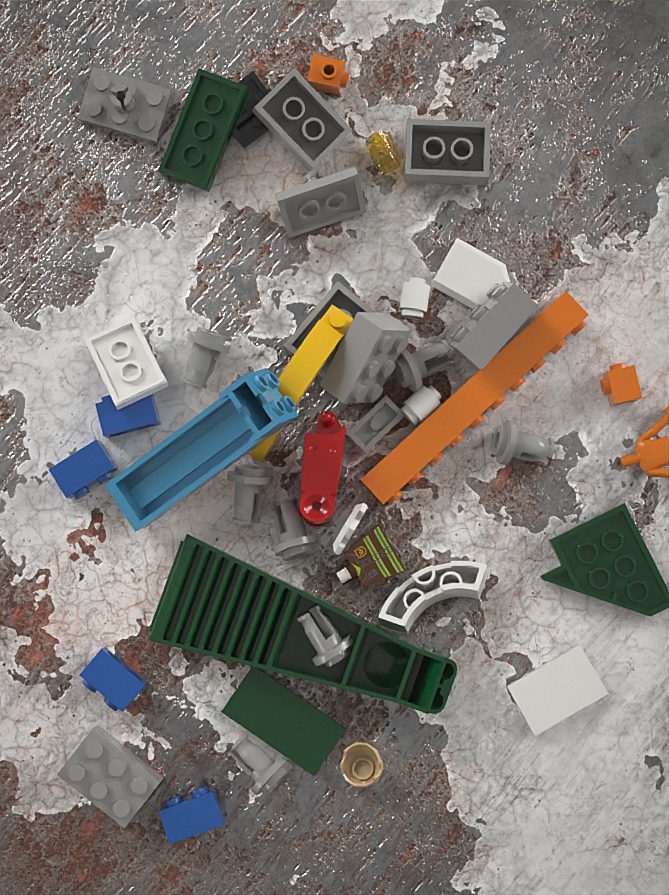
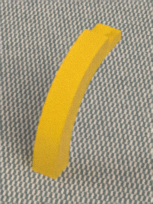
M331 305L321 320L319 319L279 376V392L283 397L285 395L289 396L296 407L320 370L345 337L353 321L352 317ZM284 427L250 451L248 455L262 463L276 444Z

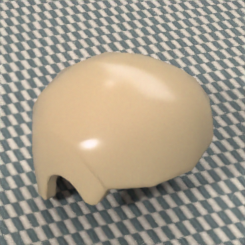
M356 742L344 750L340 769L346 782L357 788H368L381 777L383 760L379 751L370 744Z

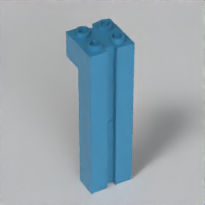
M265 368L243 375L219 394L220 399L104 485L135 532L152 524L299 416L295 411L296 405L293 400L287 395L283 397L279 392L280 383L274 373Z

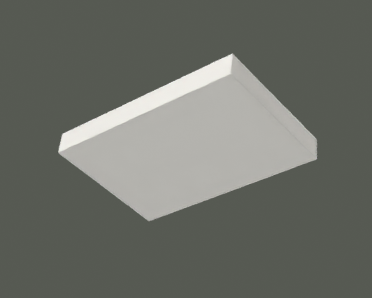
M135 316L84 340L117 410L169 386Z
M579 644L506 686L535 736L608 695Z

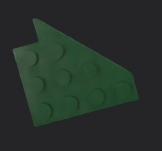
M625 503L548 540L560 566L540 575L541 580L650 617L669 608V590Z

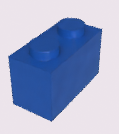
M153 394L117 410L110 395L102 397V402L95 404L102 434L106 438L161 424Z
M97 439L49 469L65 497L69 499L74 497L76 500L90 493L89 487L97 482L99 485L110 481L114 478L113 472L118 470L101 441Z
M106 647L96 654L80 674L84 679L83 685L93 693L99 691L106 697L104 702L114 711L120 709L123 712L148 684V682Z
M207 786L200 787L191 791L192 796L181 800L180 796H176L164 801L165 806L161 807L159 814L170 844L224 825L226 818L215 788L208 790Z

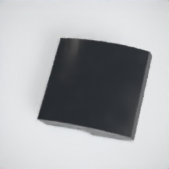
M254 71L238 82L250 88L232 134L243 148H246L269 130L252 112L253 108L269 93Z

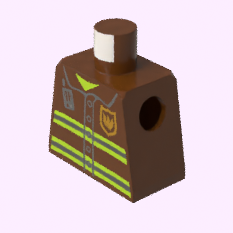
M378 524L344 552L349 563L335 572L343 586L358 577L363 587L401 574L406 569L380 524Z

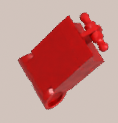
M324 411L319 415L316 434L305 432L299 506L305 523L316 529L328 526L333 520L345 452L346 427L345 425L341 426L338 418L331 411Z

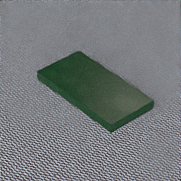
M198 68L158 172L209 192L250 88Z
M251 667L221 711L313 776H315L346 730L344 726L256 667Z

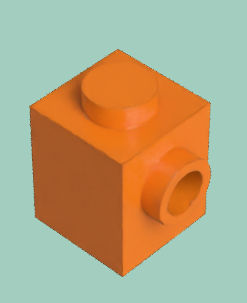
M313 54L307 82L316 91L339 96L341 87L346 88L350 72L345 71L346 61Z
M625 362L609 366L610 371L602 374L603 379L600 380L603 395L608 396L610 406L633 402L642 398L635 365L626 367Z

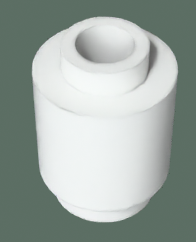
M411 277L409 282H403L399 307L402 310V317L422 320L424 313H427L431 286L425 284V279Z
M422 385L421 389L414 392L403 403L404 406L400 410L416 426L419 422L423 423L442 405L439 401L442 396L433 386L430 385L427 388Z

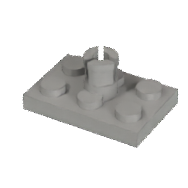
M93 67L77 119L82 123L157 144L173 91L169 88Z
M356 167L323 177L319 172H317V175L315 172H311L303 178L302 185L275 193L288 238L367 212Z

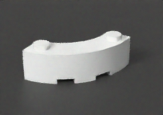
M451 561V563L437 566L431 565L412 574V577L399 588L397 587L386 600L378 616L381 625L408 634L416 618L436 602L452 597L480 599L488 576L487 565L471 561Z

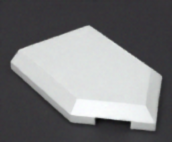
M457 238L430 286L473 309L476 305L480 304L482 306L489 298L487 293L496 283L500 285L502 282L510 283L505 264Z
M362 503L354 507L333 543L334 553L337 555L342 553L367 510L366 504Z

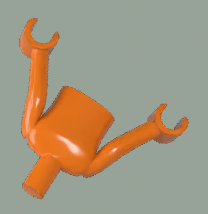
M669 405L664 411V416L637 439L636 453L620 457L623 468L639 464L647 476L669 478V469L661 468L669 465V438L665 436L649 440L669 423Z

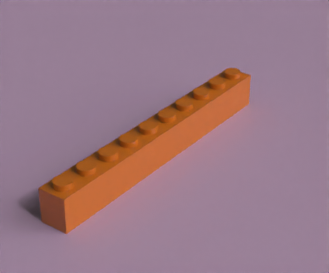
M565 291L496 354L483 370H479L371 469L360 482L382 505L386 502L392 505L403 495L400 489L407 482L412 486L423 476L420 472L421 469L427 464L433 467L444 457L441 451L449 445L451 448H454L464 438L461 433L468 426L473 430L485 419L481 415L489 407L494 411L505 401L502 395L509 388L513 392L525 382L522 377L529 370L535 373L546 363L543 357L550 351L556 354L566 344L563 339L570 332L575 336L586 326L583 320L589 314Z

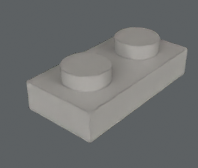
M386 395L346 435L366 454L405 417V414Z

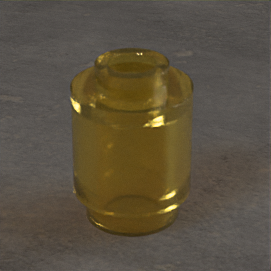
M379 131L368 137L369 142L365 144L375 168L379 169L381 174H387L401 166L399 161L401 157L390 133L385 134L384 131Z

